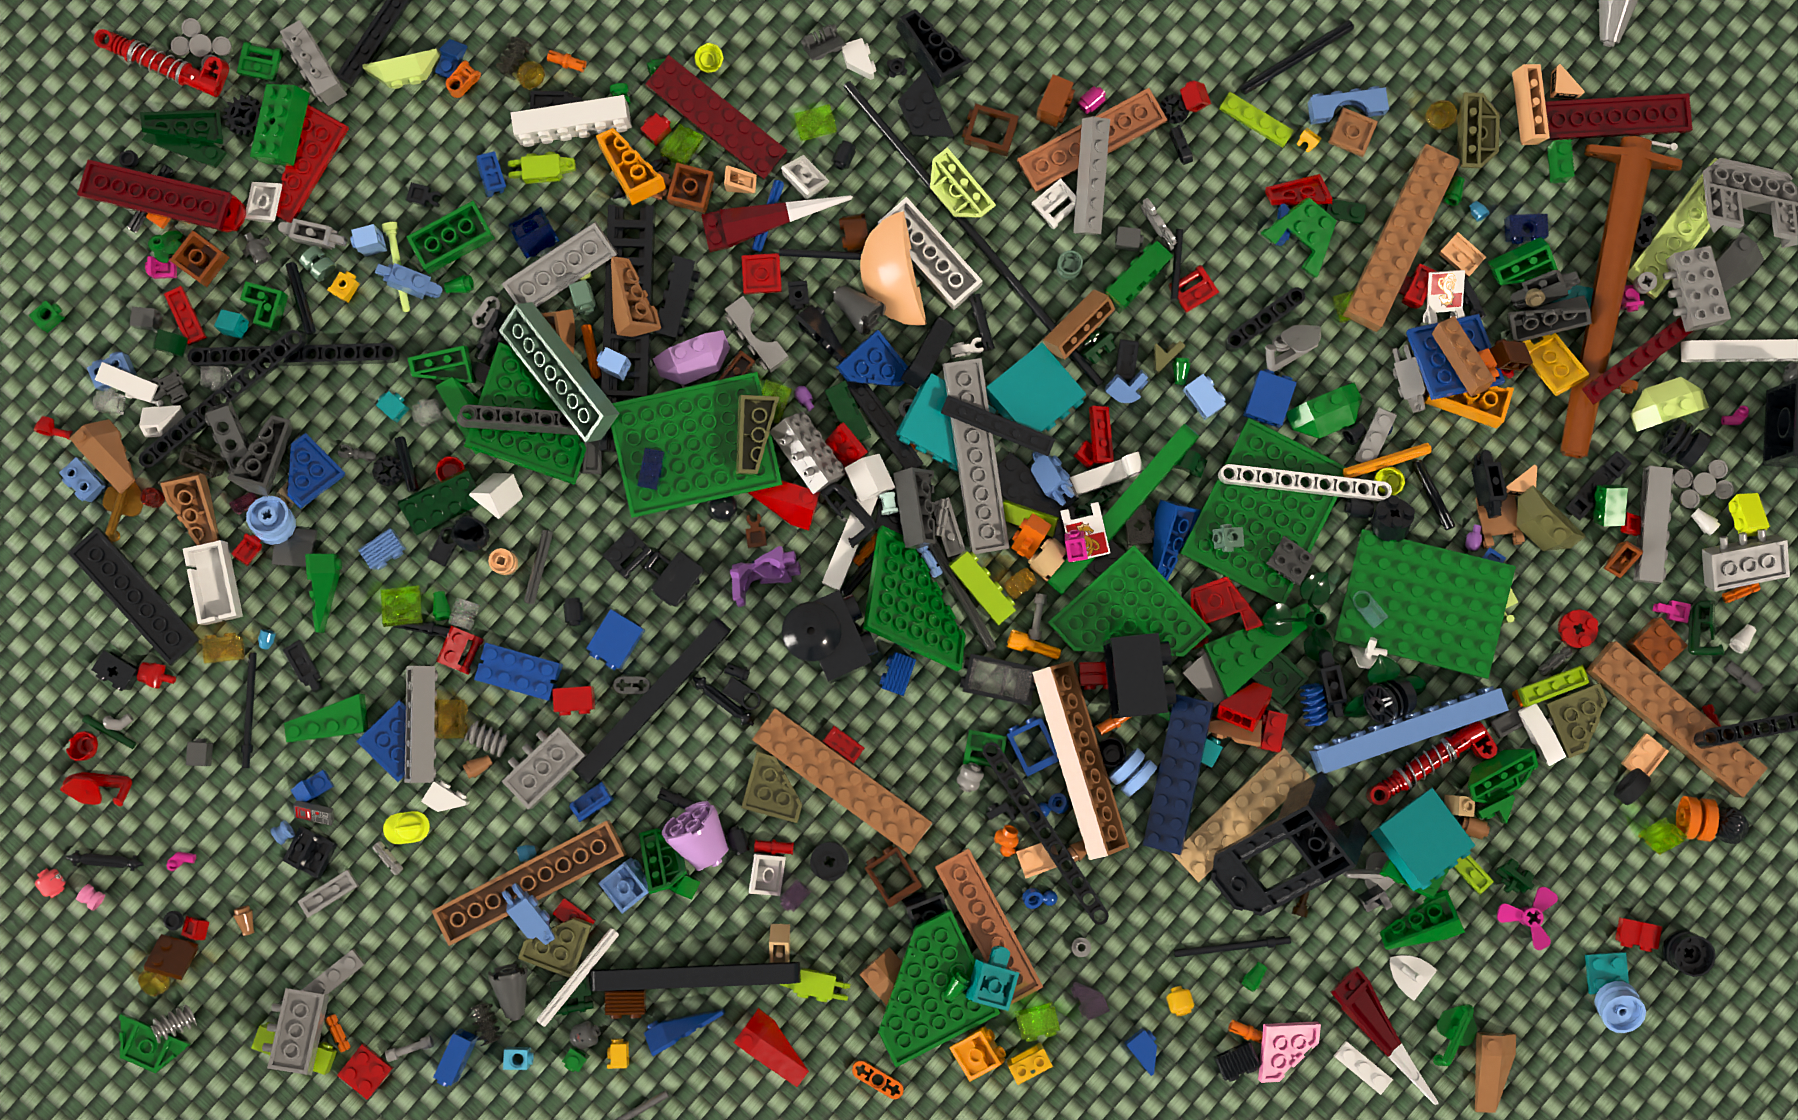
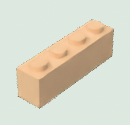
M1523 64L1512 72L1521 145H1539L1549 138L1541 64Z

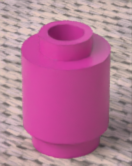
M1093 86L1080 97V101L1077 103L1088 114L1105 101L1104 96L1106 94L1101 87L1096 88Z

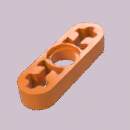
M858 1060L853 1064L852 1073L857 1079L891 1099H898L903 1095V1085L897 1079L865 1060ZM864 1065V1070L870 1072V1069L874 1070L870 1074L869 1080L865 1079L867 1074L864 1072L861 1074L857 1073L858 1069L856 1066ZM875 1074L883 1076L884 1081L882 1084L876 1085L873 1083L872 1078ZM887 1079L891 1080L888 1084L892 1087L898 1085L899 1093L891 1094V1089L887 1086L886 1090L882 1089L886 1085Z

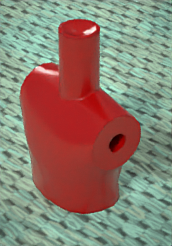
M142 662L138 670L137 681L145 683L149 687L160 689L162 681L174 684L176 677L165 674L166 665Z

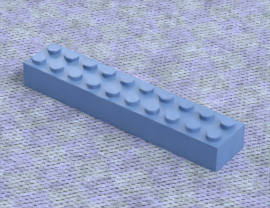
M1494 686L1483 687L1477 690V694L1475 692L1460 695L1459 700L1457 698L1440 702L1441 706L1431 705L1425 707L1422 713L1414 711L1405 715L1404 719L1400 717L1387 723V725L1376 724L1368 727L1369 731L1359 730L1352 732L1349 738L1341 736L1332 739V744H1317L1313 746L1314 750L1309 751L1316 772L1322 771L1325 774L1508 711L1509 709L1501 688L1494 689Z

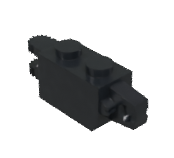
M1483 450L1481 454L1479 453L1474 456L1475 468L1471 471L1478 505L1486 508L1488 518L1491 519L1502 515V502L1507 498V491L1501 463L1494 462L1491 452Z
M1322 649L1318 653L1320 665H1317L1316 668L1319 682L1324 686L1322 691L1325 694L1324 700L1328 709L1332 708L1335 718L1344 716L1342 706L1347 702V695L1340 664L1334 661L1330 651Z

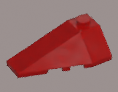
M782 481L780 486L748 492V494L790 525L808 531L821 496L820 492L813 494L809 488Z
M758 1008L733 1043L782 1078L798 1087L809 1070L792 1048L775 1020Z

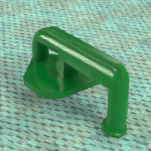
M1463 1004L1444 1010L1441 1013L1437 1022V1030L1439 1034L1449 1039L1450 1042L1444 1056L1440 1054L1434 1056L1433 1062L1435 1065L1450 1066L1459 1045L1468 1046L1473 1042L1477 1033V1026L1473 1017L1474 1008L1472 1005Z

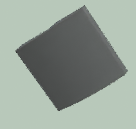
M295 528L293 535L287 541L274 544L272 565L306 567L305 554H313V550L316 549L317 530Z

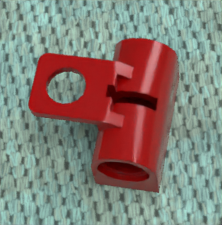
M1419 264L1416 266L1412 277L1406 275L1403 285L1398 292L1404 295L1401 302L1411 308H1420L1428 293L1429 272H1437L1436 270Z

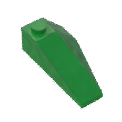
M1448 890L1436 893L1432 898L1427 897L1416 909L1413 907L1409 910V914L1404 918L1397 919L1379 932L1385 949L1440 941L1465 933Z

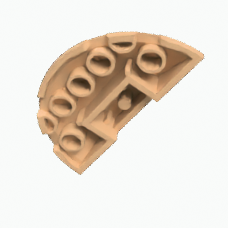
M902 211L882 220L869 234L861 254V279L867 295L886 306L884 315L902 324L926 325L920 288L916 285L909 251L912 248L905 214Z

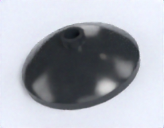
M805 602L794 607L786 615L782 625V639L788 651L798 659L810 662L819 661L830 656L839 645L841 624L837 615L828 606L818 602ZM810 627L815 629L812 635L807 633V629Z

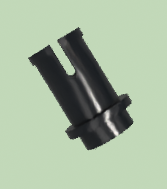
M730 662L727 663L726 666L728 667L725 668L724 674L740 678V681H747L750 670L747 667L743 668Z

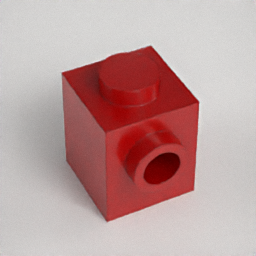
M1193 80L1186 83L1185 87L1180 89L1188 111L1198 112L1211 104L1204 83Z
M657 113L647 117L644 125L640 128L642 134L655 146L672 131L669 125L670 121L664 115L660 117Z

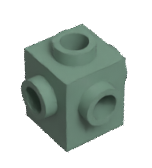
M1232 524L1220 525L1219 529H1214L1212 537L1214 549H1222V552H1233L1234 548L1244 547L1243 527H1232Z

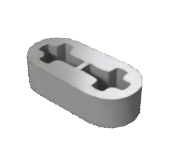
M494 296L487 297L472 317L473 325L479 330L485 329L495 311L494 308L490 309L488 305L490 302H495L497 306L495 309L500 311L502 309L501 302ZM484 317L486 322L485 324H479L477 319Z

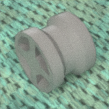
M1644 272L1634 279L1633 287L1638 293L1645 294L1656 287L1657 278L1651 272Z

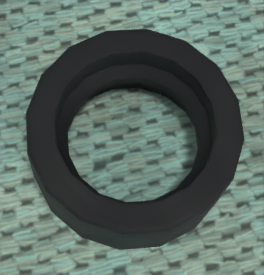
M1636 768L1619 782L1614 790V796L1623 804L1630 805L1646 791L1650 785L1651 778L1641 769Z

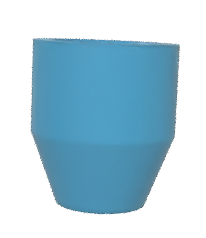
M1478 201L1473 202L1469 206L1471 215L1477 222L1483 220L1490 213Z
M261 629L258 637L259 647L269 649L274 643L276 633Z
M523 845L517 847L520 862L530 860L536 856L535 846Z

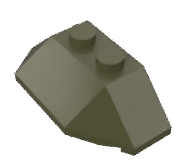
M1463 93L1458 115L1457 156L1460 159L1461 168L1481 169L1499 152L1500 114L1486 99L1487 97L1484 93Z
M1534 485L1518 496L1516 525L1542 551L1570 549L1586 537Z

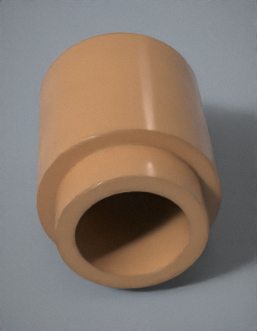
M1463 816L1460 821V825L1468 836L1482 840L1489 834L1490 826H1487L1488 822L1485 820Z

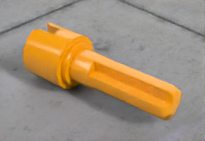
M1014 629L1010 632L1007 641L1008 648L1020 652L1026 649L1054 659H1058L1061 655V649L1029 639L1026 633Z

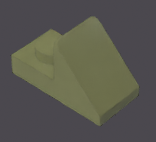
M1181 341L1177 344L1173 342L1166 349L1168 353L1155 343L1153 347L1155 375L1184 349L1185 345Z

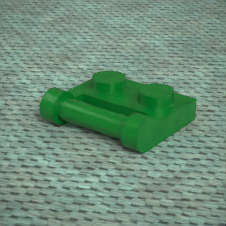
M244 42L237 73L243 76L275 82L280 60L283 57V50L280 48L270 49L255 46L250 42ZM252 52L272 56V61L251 57L249 54Z
M969 730L963 764L969 765L971 762L991 767L986 758L971 756V750L983 752V747L986 743L994 742L1004 753L1007 736ZM990 745L987 747L986 753L996 754L997 749L995 746ZM1003 762L997 764L998 771H1001Z

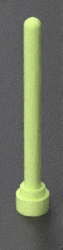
M397 222L382 224V229L389 239L393 265L394 263L401 265L396 240ZM399 290L402 310L409 312L410 306L407 293Z

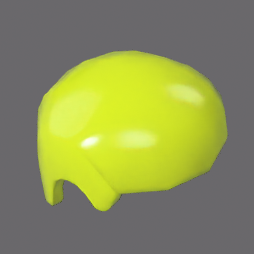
M712 43L700 46L694 56L696 66L700 71L706 73L717 71L724 59L722 50Z
M1384 467L1376 473L1374 481L1386 482L1391 486L1392 493L1390 496L1402 491L1405 484L1403 473L1395 467ZM1378 487V491L1385 494V490L1382 487Z

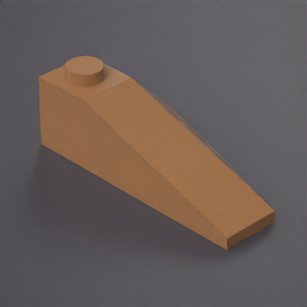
M613 256L611 258L613 320L617 335L635 337L661 329L657 310L654 306L650 305L646 298L648 294L639 285V277L630 260Z
M573 309L541 313L574 355L575 321Z
M109 419L83 425L70 437V440L109 483L122 494L135 481L130 462L127 461L126 448L121 441V432Z
M204 470L184 474L160 483L167 504L175 511L177 518L187 528L188 534L196 545L220 540L210 489Z
M1211 717L1208 732H1212L1211 735L1216 738L1224 739L1228 736L1234 742L1260 747L1262 720L1260 719L1255 730L1251 732L1217 717Z
M890 947L860 972V976L886 1006L902 965V961Z
M1476 1033L1475 1112L1496 1113L1516 1055V1034Z

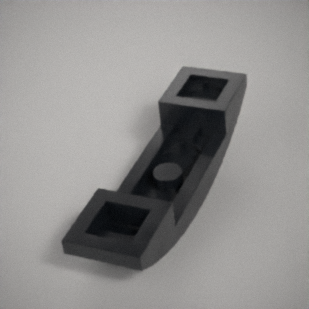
M1616 451L1584 483L1566 505L1565 509L1580 521L1596 502L1595 492L1597 491V485H1611L1632 463L1620 452Z

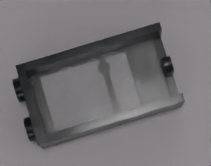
M970 654L969 658H965L964 668L967 669L966 677L962 676L960 687L963 688L962 692L1031 706L1032 695L1035 689L1032 672L1038 671L1039 668Z

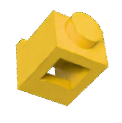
M346 271L345 274L339 272L331 287L327 290L349 303L360 283L355 280L356 276ZM345 281L346 285L344 287H341L343 282Z
M623 1038L612 1039V1043L607 1049V1058L611 1059V1062L607 1064V1069L627 1068L629 1066V1041L623 1042Z

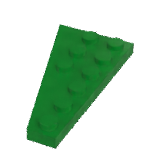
M1308 603L1291 609V618H1306V615L1311 612ZM1291 622L1292 631L1285 636L1273 635L1264 626L1249 631H1246L1244 628L1203 645L1226 699L1308 627L1307 623Z

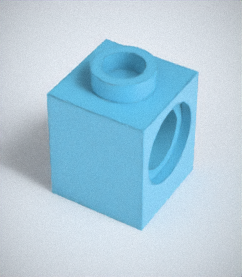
M506 1047L504 1049L503 1070H527L530 1068L534 1060L531 1047ZM515 1054L523 1056V1063L515 1061Z

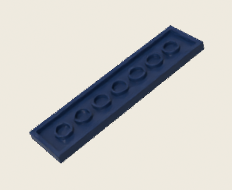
M1176 694V704L1172 706L1143 846L1178 855L1182 854L1214 702Z

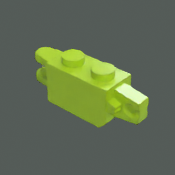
M546 152L545 155L530 153L526 154L525 157H521V159L508 161L509 167L522 168V171L509 172L508 177L511 179L522 178L525 184L557 182L563 178V174L576 171L574 158L560 157L555 152Z
M807 968L800 969L801 983L780 984L793 989V992L797 993L798 997L808 998L809 996H814L817 1001L827 1002L828 999L832 1000V998L848 1001L847 995L834 993L833 991L834 986L847 989L851 985L846 982L836 981V974Z

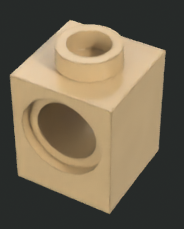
M1445 795L1444 804L1453 815L1474 817L1475 802L1471 797Z

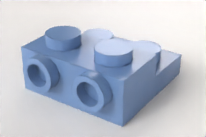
M632 858L626 860L598 883L621 914L649 893L646 875L641 870L642 866L638 860H633Z

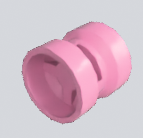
M87 884L81 889L76 900L87 904V907L94 911L103 902L105 894L101 891L96 892L92 885Z

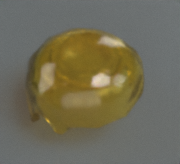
M535 61L524 62L517 72V79L520 85L528 90L538 87L545 77L544 68Z
M1440 100L1428 107L1425 119L1434 130H1443L1456 121L1457 110L1450 101Z
M144 970L138 977V983L146 994L156 997L160 993L163 994L170 987L171 979L168 976Z

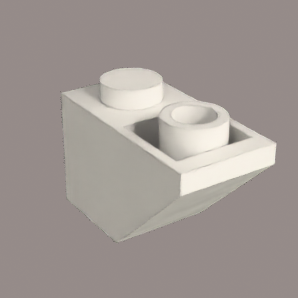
M862 38L847 42L841 49L846 67L870 80L874 79L876 67L874 61L869 60L868 55L871 53L868 43L864 44Z
M181 405L142 408L139 427L145 438L161 437L186 415Z
M442 780L440 782H433L421 801L437 812L466 806L470 803L464 793L458 790L454 792L450 789L451 785Z

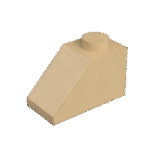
M771 924L769 938L770 963L790 962V924Z

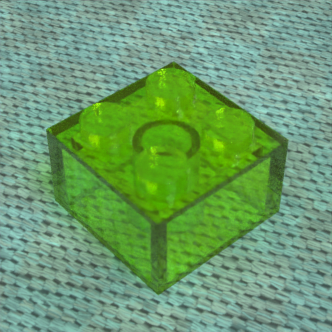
M1052 1002L1014 1011L1022 1040L1026 1039V1042L1037 1040V1036L1044 1034L1045 1037L1054 1036L1057 1034L1056 1031H1060L1056 1010Z

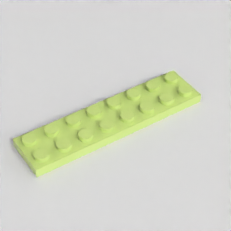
M1714 158V159L1711 161V163L1708 165V167H1709L1710 165H1712V164H1713L1716 160H1718V159H1717V158ZM1703 173L1652 238L1651 244L1642 251L1629 268L1627 280L1632 284L1634 279L1644 272H1651L1656 276V287L1646 293L1652 299H1656L1671 280H1664L1663 273L1669 272L1666 259L1673 253L1694 249L1711 227L1707 219Z

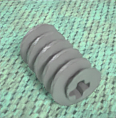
M477 720L469 728L464 742L468 739L471 745L476 742L477 748L484 744V751L490 749L491 754H495L498 751L497 756L500 758L508 744V740H506L507 733L500 737V730H497L493 734V727L485 730V723L478 727L479 721Z
M183 1005V1012L179 1008L176 1009V1015L170 1011L168 1012V1019L164 1015L160 1016V1022L154 1018L151 1028L157 1042L161 1043V1036L168 1040V1033L176 1036V1029L183 1033L184 1026L190 1030L192 1022L196 1026L197 1024L190 1007Z

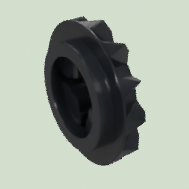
M1173 93L1168 96L1166 95L1161 101L1160 108L1166 116L1167 122L1177 124L1187 118L1189 111L1186 109L1182 95ZM1178 102V109L1180 111L1176 110L1172 115V107L1170 105L1174 106Z
M388 455L379 457L372 469L374 479L384 486L396 484L403 475L400 461ZM384 465H386L388 468L392 467V469L390 470L391 477L386 473L382 474L385 470Z

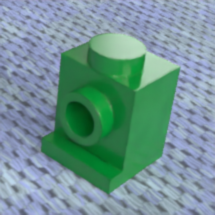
M572 1046L562 1062L565 1063L564 1066L571 1072L577 1071L579 1073L590 1055Z

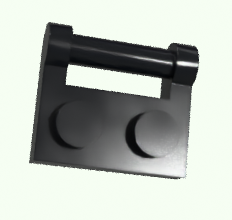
M629 528L602 556L627 580L631 576L630 573L647 556H651L654 552ZM641 547L643 551L628 566L623 568L621 565Z

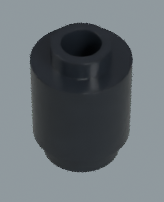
M843 140L838 145L831 160L834 163L833 166L839 170L848 169L856 153V146Z
M1350 498L1349 501L1345 502L1344 512L1347 513L1348 517L1372 518L1374 503L1369 500Z
M580 598L565 599V604H563L565 623H569V626L581 625V622L585 620L583 603L580 602Z
M737 825L727 830L726 839L731 851L736 856L750 850L748 846L750 843L743 828L739 829Z

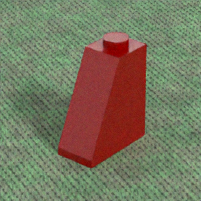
M1256 682L1250 684L1220 702L1217 718L1253 732L1270 703L1273 689Z

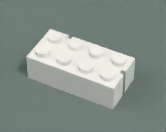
M219 540L184 548L183 553L186 566L197 568V570L187 569L198 624L209 625L222 622V620L243 617L228 542Z

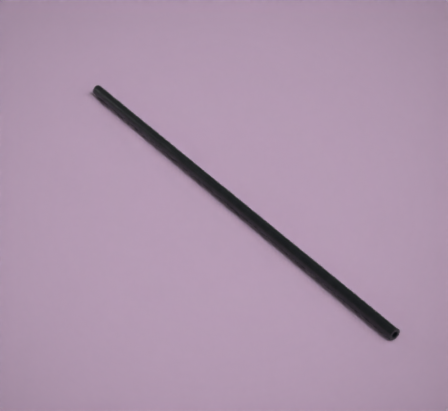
M848 81L843 86L844 89L930 189L931 176L853 83ZM952 215L1043 325L1051 332L1057 325L967 218L954 217ZM1077 349L1070 354V357L1096 387L1104 382Z

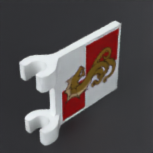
M1465 270L1429 272L1427 309L1423 315L1424 323L1429 325L1437 323L1436 312L1451 311L1450 318L1453 316L1456 319L1465 317L1463 311Z
M1098 502L1091 504L1093 515L1071 520L1068 509L1060 511L1066 533L1071 530L1084 531L1088 559L1110 554Z

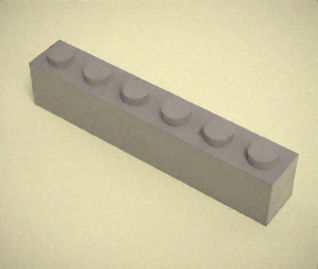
M1089 117L1082 119L1073 230L1075 234H1101L1110 119Z
M1657 466L1643 468L1639 516H1641V535L1637 536L1636 547L1643 550V554L1635 561L1633 581L1658 584L1663 583L1666 577L1664 564L1668 557L1666 542H1668L1670 536L1668 523L1671 520L1669 507L1673 500L1671 485H1673L1675 479L1674 474H1672L1673 468Z
M435 666L406 667L404 783H433L436 777V769L434 767L436 748H434V740L436 739L437 731L434 728V721L437 718V711L435 709L437 690H435V682L437 681L438 674Z

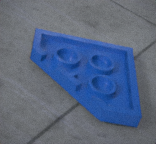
M879 330L873 332L836 366L847 382L899 387L904 383L901 377L908 367Z
M306 433L292 442L290 446L287 496L302 509L345 476V472Z
M400 700L356 741L397 782L405 776L406 706Z

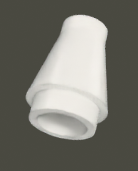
M1699 508L1690 516L1703 533H1707L1709 536L1721 525L1717 522L1718 519Z
M1746 624L1742 630L1730 639L1729 646L1738 653L1747 651L1756 629L1752 625Z

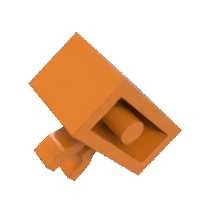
M1032 513L1030 518H1024L1019 526L1022 530L1016 531L1012 538L1015 542L1011 548L1017 551L1019 555L1025 556L1030 560L1052 525Z

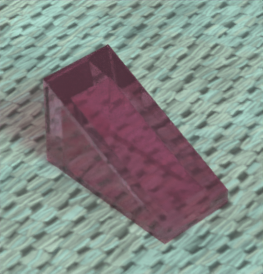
M249 492L230 502L229 505L235 513L240 515L258 498L254 493Z

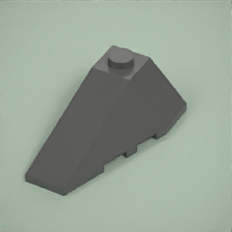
M1743 232L1734 236L1715 259L1724 292L1753 275L1764 261L1757 243Z

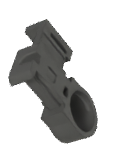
M173 368L174 372L161 379L155 377L148 380L160 386L153 400H158L167 394L171 395L172 399L170 401L172 404L179 406L191 399L183 387L185 382L176 368Z

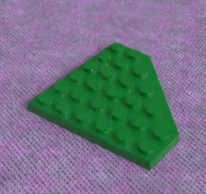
M499 342L478 405L560 411L511 346ZM482 415L485 420H491L490 416ZM502 416L504 421H510L509 417ZM521 418L523 422L530 423L527 418ZM540 419L543 424H549L546 419ZM560 420L562 425L568 426L565 420ZM470 428L464 444L466 448L573 485L576 483L586 452V447L578 435Z
M882 525L878 528L863 629L955 671L961 670L966 635L963 629H959L954 620L956 616L949 605L946 606L941 597L943 593L937 582H933L928 573L930 569L923 557L920 558L915 549L905 548L903 535Z
M1135 545L1130 547L1048 621L1073 651L1104 652L1103 642L1110 638L1159 633L1160 641H1169L1171 656L1184 657L1212 632L1211 628Z
M950 909L915 926L878 1032L895 1067L1000 1014L998 1008L967 999L965 997L967 989L953 1002L944 996L953 975L960 971L971 979L975 965V959Z

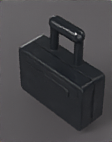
M655 551L644 565L645 570L658 578L652 586L655 595L669 606L673 605L674 607H678L683 600L688 599V593L694 585L700 583L699 579L705 571L700 564L682 552H678L671 561L659 551ZM659 558L668 564L662 574H659L652 568Z

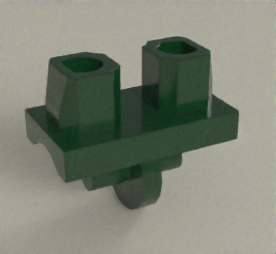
M1098 330L1093 334L1091 333L1083 341L1086 347L1080 351V354L1091 363L1096 364L1102 359L1098 353L1100 348H1103L1106 353L1116 348L1112 340L1114 336L1106 331L1102 334Z
M1512 858L1495 871V873L1503 878L1501 882L1505 884L1504 891L1509 893L1513 890L1515 893L1519 891L1525 893L1527 890H1532L1534 887L1532 883L1534 874L1528 870L1522 871L1521 874L1518 873L1516 870L1519 863Z

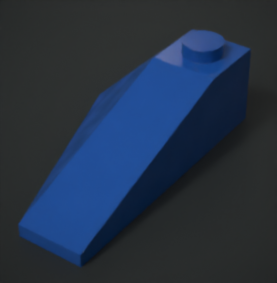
M1160 499L1154 522L1153 566L1168 580L1178 562L1177 556L1183 548L1201 510Z
M719 1009L663 1020L660 1023L657 1020L647 1025L648 1029L644 1032L652 1056L674 1045L681 1037H687L695 1032L697 1028H702L725 1014V1010Z

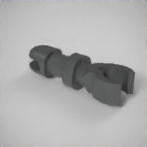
M345 444L340 445L341 451H338V456L341 458L354 457L356 460L361 458L368 462L376 460L374 452H364L359 448L354 450Z

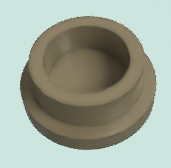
M1537 288L1531 289L1526 293L1525 301L1530 307L1539 306L1545 300L1543 291Z

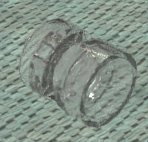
M456 597L453 606L455 612L450 614L448 623L472 630L475 622L473 616L477 615L480 605Z

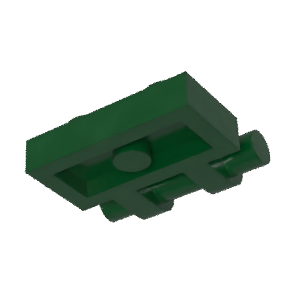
M586 975L568 998H578V1003L568 1005L567 999L555 1015L562 1014L565 1016L571 1012L579 1011L582 1013L588 1009H594L593 1001H585V996L592 995L589 975ZM569 978L550 982L552 999Z

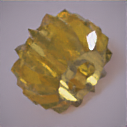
M1024 568L1004 583V588L1009 596L1017 599L1029 591L1036 584L1037 580L1028 568Z

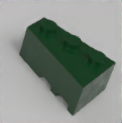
M843 381L825 390L827 399L824 402L828 410L832 409L835 414L832 418L836 427L844 422L861 443L871 438V434L847 387L846 381Z

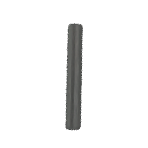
M542 530L524 598V602L528 604H535L553 535L549 530Z

